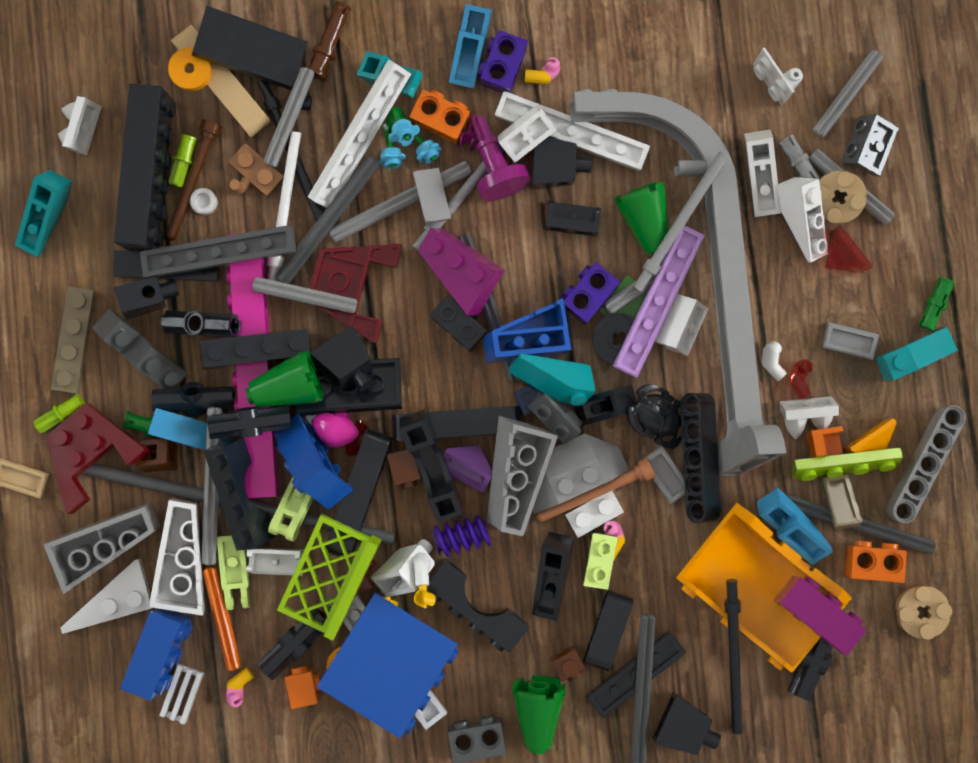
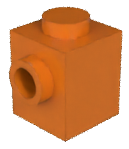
M306 665L294 667L291 669V673H288L285 677L291 709L318 704L320 701L319 690L321 689L317 688V685L321 680V676L315 673V668L307 669Z

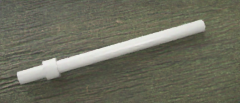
M291 131L276 227L287 225L301 133ZM282 255L268 258L267 266H269L267 279L278 281L275 275L283 266L284 258Z

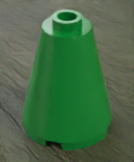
M663 181L628 191V195L622 196L620 194L613 197L615 205L644 253H651V256L654 255L669 231L666 193Z
M301 351L251 380L249 388L245 389L249 403H254L256 407L318 403L324 398L320 379H317L316 367L309 351Z
M532 675V680L524 681V677H521L512 684V693L524 744L533 754H544L552 747L566 692L565 683L560 685V679Z

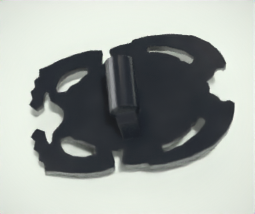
M653 384L643 385L636 391L639 400L637 405L628 406L627 408L628 423L639 435L654 439L653 441L661 447L674 450L682 441V436L677 438L678 430L681 426V417L678 412L681 401L676 400L667 390ZM651 391H658V392H661V393H662L661 395H659V394H650V395H647V393H648V392H651ZM636 415H637V418H638V422H639L640 426L643 428V430H641V428L639 427V425H638L637 422H636ZM664 436H673L670 441L662 440Z

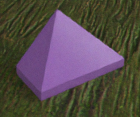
M480 445L447 448L444 457L452 477L483 493L492 478V469Z

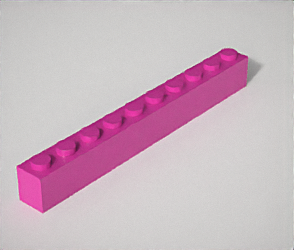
M265 258L230 264V268H226V280L228 284H231V294L227 296L228 308L232 310L233 314H237L241 321V331L237 334V337L270 333L267 294L252 290L255 277L266 279ZM271 361L236 365V372L232 374L233 387L237 388L238 398L234 399V411L245 407H256L254 403H249L245 389L249 388L251 380L272 369ZM275 431L263 432V434L253 437H244L252 461L245 476V490L248 498L280 496L277 441L273 434Z

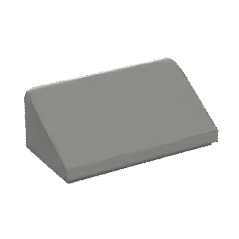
M439 168L413 171L426 225L450 220L451 215Z

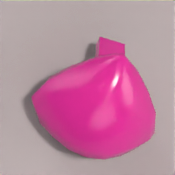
M325 412L316 415L311 420L315 433L322 443L328 447L337 448L353 442L359 435L356 426L349 420L351 416L348 413H336L333 415Z

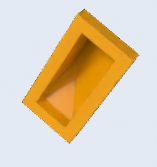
M894 418L885 419L845 446L844 450L847 453H859L887 449L897 422Z

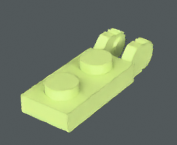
M231 535L218 536L217 547L221 588L224 590L226 609H234L235 602L232 589L240 588L242 607L250 608L249 572L246 571L248 566L247 551H236Z

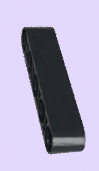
M687 393L682 397L680 404L686 515L692 523L713 522L721 514L715 400L709 393Z
M520 406L427 412L437 439L497 434L499 416L521 422ZM412 413L392 415L393 441H404L399 430L400 418Z
M370 429L366 430L348 480L353 491L341 500L335 517L336 521L361 532L393 437ZM333 527L327 540L337 537ZM354 537L343 539L348 553L353 552L358 539ZM339 541L326 545L328 553L336 556L344 555Z

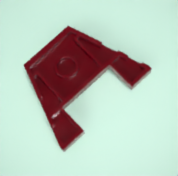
M369 245L367 247L320 249L309 289L356 299L357 306L354 313L321 306L317 307L346 326L352 325L357 333L372 343L377 344L383 321L357 314L370 262L397 268L403 245Z
M87 403L47 435L66 513L74 514L90 501L77 477L113 447L117 449L126 465L130 466L134 465L150 451L145 445L137 442L128 432L115 425V422Z

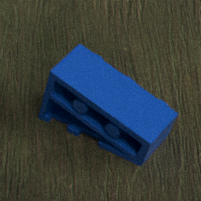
M563 298L501 326L484 336L483 344L486 363L514 361L520 353L547 358L562 356L569 352L571 344Z
M297 414L290 419L291 428L278 430L273 433L278 443L276 448L286 460L284 466L294 478L292 483L297 491L300 493L305 492L327 509H330L351 493L353 488L349 483L339 478L337 473L341 469L336 463L331 465L326 455L328 449L319 439L312 425Z

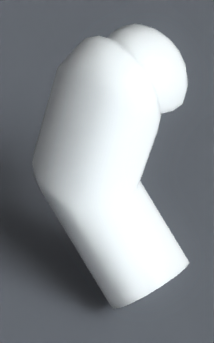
M772 341L763 348L761 363L778 382L787 372L778 364L779 353L782 347L778 342Z

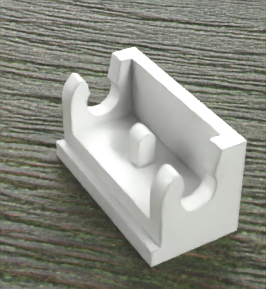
M538 103L498 135V142L511 159L517 162L557 129Z
M677 294L655 343L664 345V348L688 356L708 308L696 299Z
M259 547L247 550L249 565L246 567V571L250 572V574L293 576L304 549Z

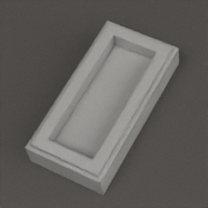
M827 322L821 348L867 360H874L880 334Z
M660 446L645 458L648 457L656 474L653 481L669 504H672L685 495L684 476L666 450Z

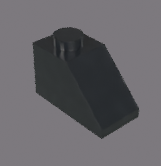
M630 385L592 395L583 406L579 405L575 406L578 417L583 422L581 426L627 414L628 406L637 405L633 386Z

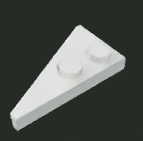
M141 558L134 560L60 627L62 634L151 609L152 607H149L151 594Z

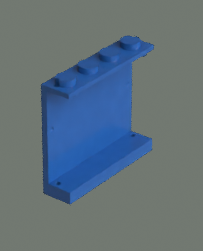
M375 592L323 675L317 688L401 739L404 733L408 735L414 727L416 720L413 717L417 710L423 711L431 697L427 694L431 687L437 688L445 674L441 671L445 664H451L459 651L456 649L457 642L444 636Z

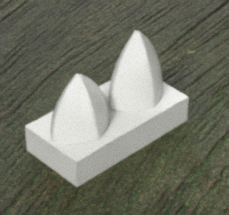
M77 96L76 102L69 103L61 108L63 114L70 120L68 127L58 133L63 147L87 156L102 106L85 97Z
M832 396L780 401V412L784 417L788 432L795 439H798L805 429L807 418H811L817 429H825L830 425L833 416L839 415V405Z

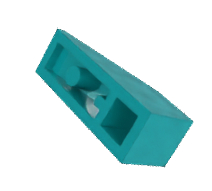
M51 170L34 177L14 246L36 257L41 255L67 203L73 181Z
M944 327L876 357L875 361L884 381L887 382L919 370L958 351L948 327Z
M520 353L508 368L509 373L562 403L583 406L596 392L590 365Z

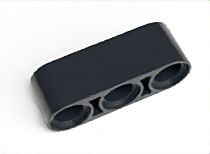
M607 590L584 655L583 663L607 672L610 671L631 612L633 598Z

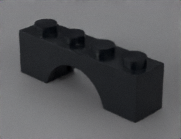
M308 329L204 340L198 344L201 370L226 368L263 361H284L301 351L311 352Z
M424 409L401 417L399 430L408 452L412 454L418 465L426 488L428 501L437 523L463 515L462 500L426 410Z
M245 439L223 440L204 450L203 452L236 551L257 549L276 537V535L268 533L271 523L269 513L254 508L246 495L245 476L252 461Z
M446 559L429 580L428 592L435 595L436 601L440 602L443 599L450 605L448 610L456 617L461 619L464 616L471 622L469 626L476 633L482 635L484 632L492 638L490 643L501 652L505 649L510 653L530 628L529 624L509 608L494 614L483 613L475 609L469 603L465 594L467 575Z

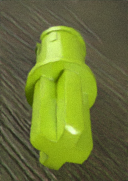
M181 134L176 156L172 157L174 163L168 181L170 185L179 188L184 186L189 165H192L191 158L195 143L197 142L196 138Z
M76 394L60 405H53L52 410L34 420V426L38 432L44 433L65 421L83 406L85 402L79 394Z

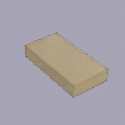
M0 458L1 487L35 498H44L51 473Z

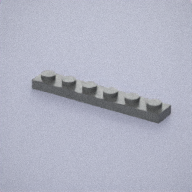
M286 225L140 251L143 278L148 279L296 253L293 226Z

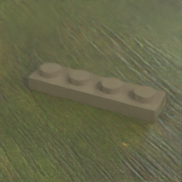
M69 286L67 288L50 390L80 394L96 291Z

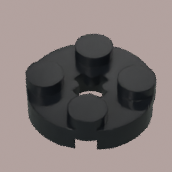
M623 313L611 314L601 319L596 325L592 343L596 354L608 364L614 363L622 345L618 344L615 346L612 343L614 341L612 335L614 333L619 335L622 332L625 335L623 340H625L635 318L633 316Z

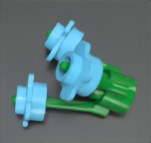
M400 107L391 108L385 118L386 124L382 126L387 148L380 151L381 160L378 161L380 167L385 166L386 169L400 167L403 164L402 160L406 159V155L401 153V149L393 147L392 142L397 141L402 146H408L414 138L420 145L415 151L418 155L416 157L421 164L425 162L429 164L435 161L442 150L441 147H438L439 144L434 143L433 140L424 142L419 135V126L412 125L409 117L405 116L403 109Z

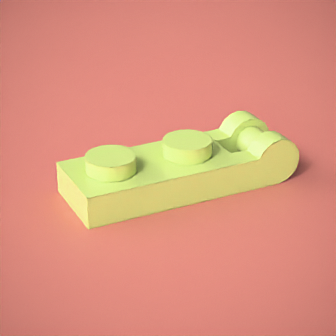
M292 477L271 520L268 533L276 536L278 534L284 535L285 539L294 542L298 537L301 524L313 498L305 492L300 493L297 491L292 483V480H294ZM285 517L291 519L289 526L283 524Z

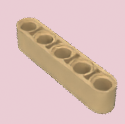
M190 24L175 36L171 42L178 50L186 47L194 48L198 32ZM211 63L212 77L207 84L208 87L252 138L271 123V120L228 68Z

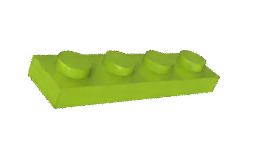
M901 448L799 459L794 461L791 473L793 479L810 481L819 476L836 478L845 473L862 475L870 470L880 469L881 472H888L894 470L899 465L903 456Z

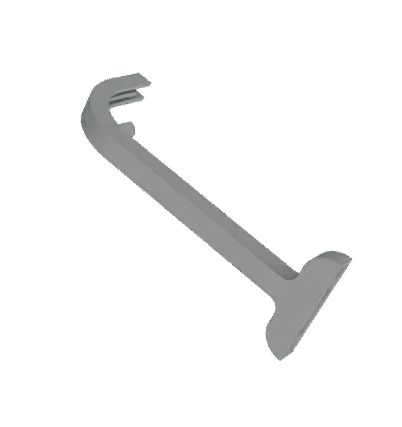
M582 89L574 92L569 102L571 122H628L642 124L663 132L680 144L692 160H678V166H674V175L676 177L701 176L702 179L719 151L728 156L704 194L727 416V435L725 439L718 443L719 477L741 476L786 454L785 442L780 428L777 425H764L762 419L737 178L726 146L703 119L689 109L668 99L637 92H618L615 89H608L603 92H592L589 89Z

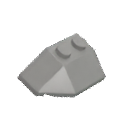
M585 433L573 438L564 445L562 443L554 447L532 510L533 513L536 514L559 505L630 471L619 447Z

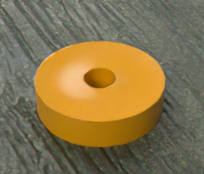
M193 47L182 48L175 52L168 64L171 80L177 87L189 92L204 88L212 77L211 62L191 56ZM189 66H194L192 73L186 72Z

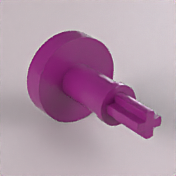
M478 116L476 119L471 120V125L479 142L476 148L481 154L488 171V175L483 177L477 184L481 199L487 202L497 201L524 189L531 180L526 167L521 164L507 165L498 142V137H493L485 117Z

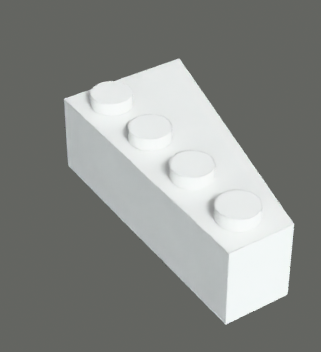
M173 498L168 501L149 607L202 616L205 612L199 506L197 502Z

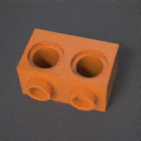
M423 89L409 119L413 125H418L419 128L457 145L461 133L464 132L470 120V111L461 102L454 101L451 103L445 100L444 95L438 91L431 89L428 92ZM426 105H434L437 109L433 114L427 115L422 111ZM449 116H457L460 122L455 126H450L446 123V119Z
M855 540V545H847L844 576L853 579L905 583L907 551L898 549V544L882 543L881 548L872 547V542ZM861 553H865L867 555V563L860 567L857 563V558ZM891 555L894 563L891 568L886 569L884 560L887 556Z

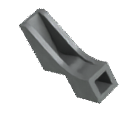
M110 308L92 327L104 342L120 352L135 369L164 389H175L188 374L176 362L141 335L127 320Z

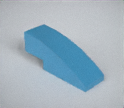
M470 4L465 5L449 83L469 88L475 87L492 9Z
M158 408L155 409L148 434L206 450V422ZM231 437L221 438V441L231 439Z
M778 487L757 501L759 516L776 529L779 539L808 563L814 565L833 552L832 547L815 525Z

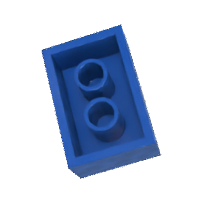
M158 608L150 611L121 684V690L151 701L156 696L161 695L164 690L167 691L173 679V675H170L173 665H178L183 654V650H180L183 640L189 638L193 625H190L191 616L177 611Z

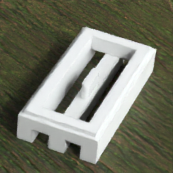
M178 664L159 716L170 718L169 720H176L185 725L204 672ZM182 672H186L174 708L171 712L169 711V708L174 697L176 688L178 686L180 677L182 675ZM194 675L196 678L183 714L179 715L178 712L190 678Z

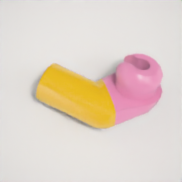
M551 57L546 60V64L540 70L526 69L525 83H550L560 72V61L557 58Z
M608 521L604 525V532L608 536L618 537L614 555L615 560L625 543V537L618 522Z
M248 667L227 682L226 701L231 707H239L242 704L244 685L255 678Z

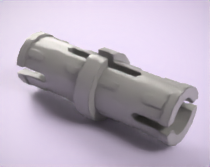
M793 134L779 142V146H781L791 162L789 164L791 169H795L800 178L821 179L809 162V155L807 153L804 154Z

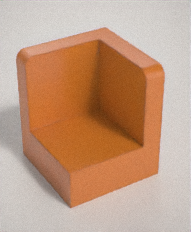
M838 426L810 431L806 435L810 458L843 454L839 434L843 432V427Z

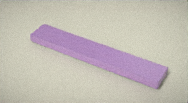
M687 226L683 227L660 265L661 268L654 277L612 367L638 378L705 235Z

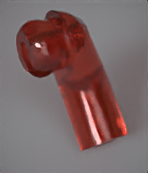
M807 359L798 360L794 364L789 376L790 383L799 400L811 394L805 380L808 373L812 371L813 365Z

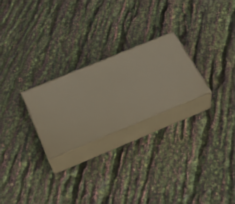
M843 474L836 478L823 477L821 483L834 529L861 526L862 519L849 475Z

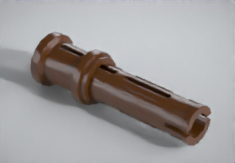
M335 2L321 41L312 50L314 55L309 67L306 68L314 72V79L326 81V72L330 62L335 59L334 48L348 13L351 10V7L343 2Z

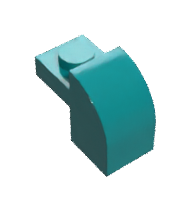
M366 51L357 76L373 86L388 59H391L386 55ZM400 66L411 73V76L399 95L413 98L423 74L417 69Z

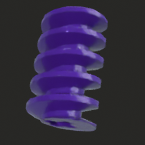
M478 514L475 515L473 524L466 517L464 526H461L458 520H454L453 529H451L448 523H444V530L442 532L437 525L434 526L433 533L439 557L441 556V551L447 557L451 556V548L457 554H460L462 545L467 551H471L472 543L480 549L482 540L488 546H491L485 519L482 521Z

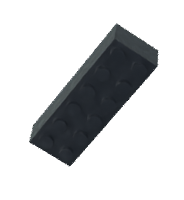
M129 83L114 243L130 251L157 249L163 245L164 241L161 222L166 218V205H163L164 195H167L169 190L166 170L170 169L171 154L168 153L169 143H172L174 138L171 119L176 115V103L173 102V99L162 86Z

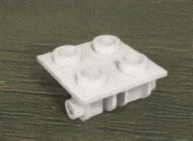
M765 47L753 62L755 75L758 79L764 80L769 87L768 93L771 98L783 106L803 79L802 71L798 68H792L783 74Z

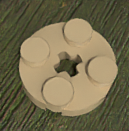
M835 170L825 174L819 180L824 219L831 223H846L855 219L862 212L866 205L867 192L863 181L856 174ZM834 191H846L848 195L845 196L844 203L841 204L839 201L834 202L832 200L835 197Z
M924 585L909 587L900 594L896 601L895 610H897L898 625L904 632L913 637L927 640L933 639L941 634L949 624L952 608L944 594L936 588ZM919 606L923 608L928 607L927 612L929 614L927 617L918 618L919 611L917 608Z

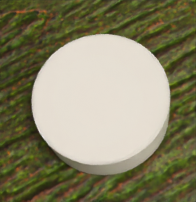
M199 188L192 193L190 205L196 213L209 215L217 208V197L211 190Z

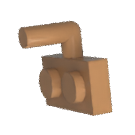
M246 143L228 161L231 166L244 176L240 181L233 179L229 183L230 188L238 195L243 194L253 184L269 198L283 182L284 176L272 166L265 164L264 159Z

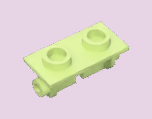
M601 533L592 534L583 586L608 590L618 537Z

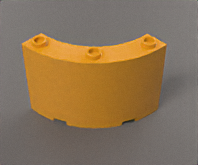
M738 503L733 506L676 577L684 584L681 590L692 599L697 595L723 617L720 622L727 628L728 616L724 608V600L727 599L726 580L736 579L738 599L741 600V612L738 613L739 631L771 656L768 661L780 671L785 667L791 673L821 638L802 621L796 619L782 605L779 606L773 601L792 576L803 579L806 576L811 578L820 586L817 590L826 597L829 593L842 603L839 607L842 610L852 599L842 587L815 568L813 571H810L811 566L803 561L798 553L786 543L774 537L773 532Z

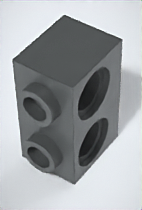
M494 715L480 717L479 722L469 723L468 720L453 722L452 727H448L453 763H464L506 755L501 718L495 719ZM487 730H493L498 736L494 741L488 742L483 739V733ZM460 735H467L470 737L471 743L467 746H460L456 739Z

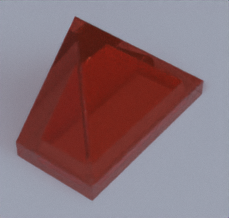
M841 225L830 232L826 260L827 269L863 273L873 267Z

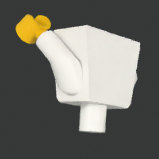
M422 539L418 544L398 549L371 576V579L379 587L381 593H383V597L394 605L398 606V602L390 599L391 596L415 592L417 588L419 590L414 595V602L418 606L426 608L427 605L433 606L435 604V595L427 592V586H429L428 573L435 565L434 560L429 555L433 547L428 541Z

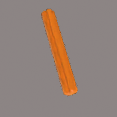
M217 567L206 568L203 570V576L226 670L233 671L241 667V661L229 612L225 606L219 571Z

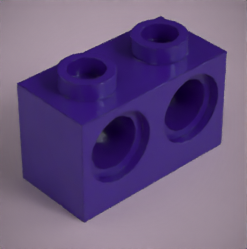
M498 30L496 38L491 37L488 43L487 52L490 54L487 62L482 61L479 67L478 76L481 77V86L500 93L504 91L511 93L527 51L528 40ZM502 46H510L513 52L509 55H504L499 49ZM498 69L504 73V76L500 79H494L490 73Z
M597 262L592 267L587 265L578 275L581 281L577 286L573 287L570 285L561 296L564 299L565 309L584 325L588 323L620 283L618 279ZM593 276L601 277L604 281V286L599 289L592 287L590 278ZM576 296L585 297L587 307L584 309L576 308L573 304V299Z

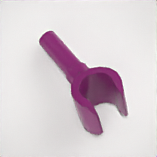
M474 114L470 117L466 132L460 135V150L465 143L470 144V152L474 150L475 135L471 125V120L477 118Z

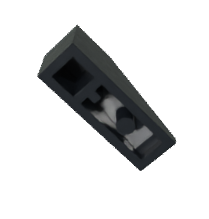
M548 532L541 549L532 615L558 621L575 537Z

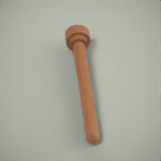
M647 457L638 461V465L634 466V470L559 505L538 512L536 519L539 522H544L637 479H640V481L653 479L656 477V474Z

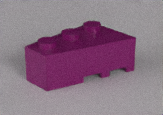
M430 228L418 249L419 253L467 316L480 314L505 272L497 264L442 228Z
M792 576L773 601L779 606L782 605L796 619L802 621L814 633L840 653L847 656L867 631L861 625L864 621L852 611L848 614L839 608L842 603L829 593L826 597L817 590L820 586L808 576L804 579Z

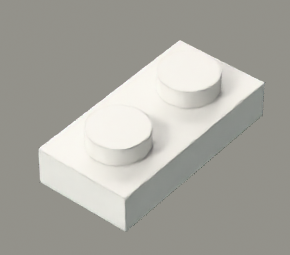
M613 491L582 504L566 513L565 516L579 538L624 513Z

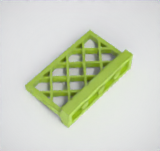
M321 514L277 611L325 633L324 637L334 641L382 539L374 535L370 537ZM323 523L334 528L336 538L327 541L323 540L320 532ZM354 537L361 540L362 543L359 549L348 553L343 539ZM316 538H318L319 543L314 545ZM339 541L344 555L330 559L326 545ZM321 547L326 561L313 565L309 556L310 551ZM355 556L353 562H351L350 557ZM346 559L349 571L347 574L337 577L332 563ZM305 562H307L308 567L303 568ZM328 565L332 579L319 582L315 569ZM310 571L315 584L302 589L298 579L299 575ZM345 579L341 586L339 581ZM335 583L338 591L337 597L326 600L322 586ZM296 585L297 591L292 592L294 586ZM317 588L322 602L309 606L304 592ZM299 595L304 608L294 610L287 607L286 604L290 597ZM333 603V605H332V607H331V610H330L328 604ZM324 607L327 615L324 624L314 620L311 610Z

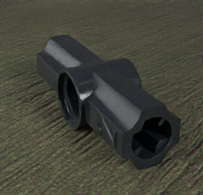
M166 310L161 318V326L164 332L170 334L237 337V334L241 331V321L237 314Z
M189 382L181 388L153 389L151 394L152 410L154 412L158 408L168 412H184L189 417H199L206 413L210 407L234 410L235 391L233 386L204 387L201 383Z
M288 405L267 408L245 407L236 409L235 412L207 416L210 439L231 436L241 438L253 437L267 431L291 428Z
M317 608L311 610L314 620L324 624L327 618L326 615ZM299 622L296 626L293 625L257 665L267 677L274 680L293 660L296 661L312 645L311 642L322 632L302 622Z
M822 638L816 642L797 666L791 683L788 686L787 691L807 701L811 700L820 676L826 673L831 663V650L833 647Z

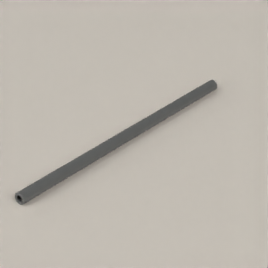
M95 463L85 471V475L204 502L203 488ZM249 499L254 508L262 512H268L270 518H273L278 508L277 505ZM307 512L301 525L315 528L320 515ZM285 517L284 521L291 522V519ZM323 523L321 529L331 531L332 527ZM364 525L361 530L363 534L370 537L374 535L382 539L380 543L393 546L395 532Z

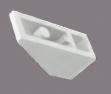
M771 129L745 133L754 215L759 217L780 214L778 178Z

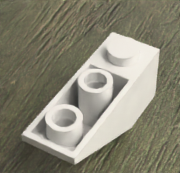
M793 177L778 184L780 210L807 261L813 262L827 255L819 179Z

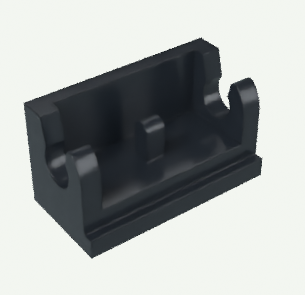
M549 201L545 230L596 237L599 230L601 208Z

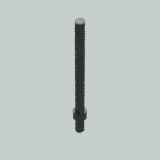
M261 80L257 84L265 100L263 104L267 113L271 114L277 128L282 116L280 111L282 107L278 97H274L269 83ZM289 137L288 142H287L286 147H285L287 153H288V147H289L290 137ZM298 154L295 173L317 222L324 212L320 204L308 198L313 186Z
M727 579V599L724 600V608L728 616L731 726L733 734H741L742 704L738 613L741 612V600L738 599L737 580Z

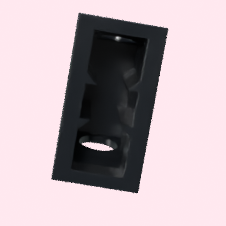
M547 137L534 147L532 189L573 185L575 172H591V157H576V143Z
M157 277L114 287L121 313L126 320L166 308L165 299L179 295L175 280L159 284ZM148 293H155L154 297L145 298Z
M352 325L310 352L315 367L340 389H346L354 384L360 392H363L372 385L373 381L367 375L373 370L371 358Z
M672 692L652 739L658 745L697 755L702 744L715 750L719 745L721 735L709 729L712 719L707 714Z

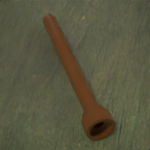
M202 119L199 130H201L200 136L202 137L166 234L167 239L170 241L177 238L211 141H215V138L219 137L222 126L209 120Z

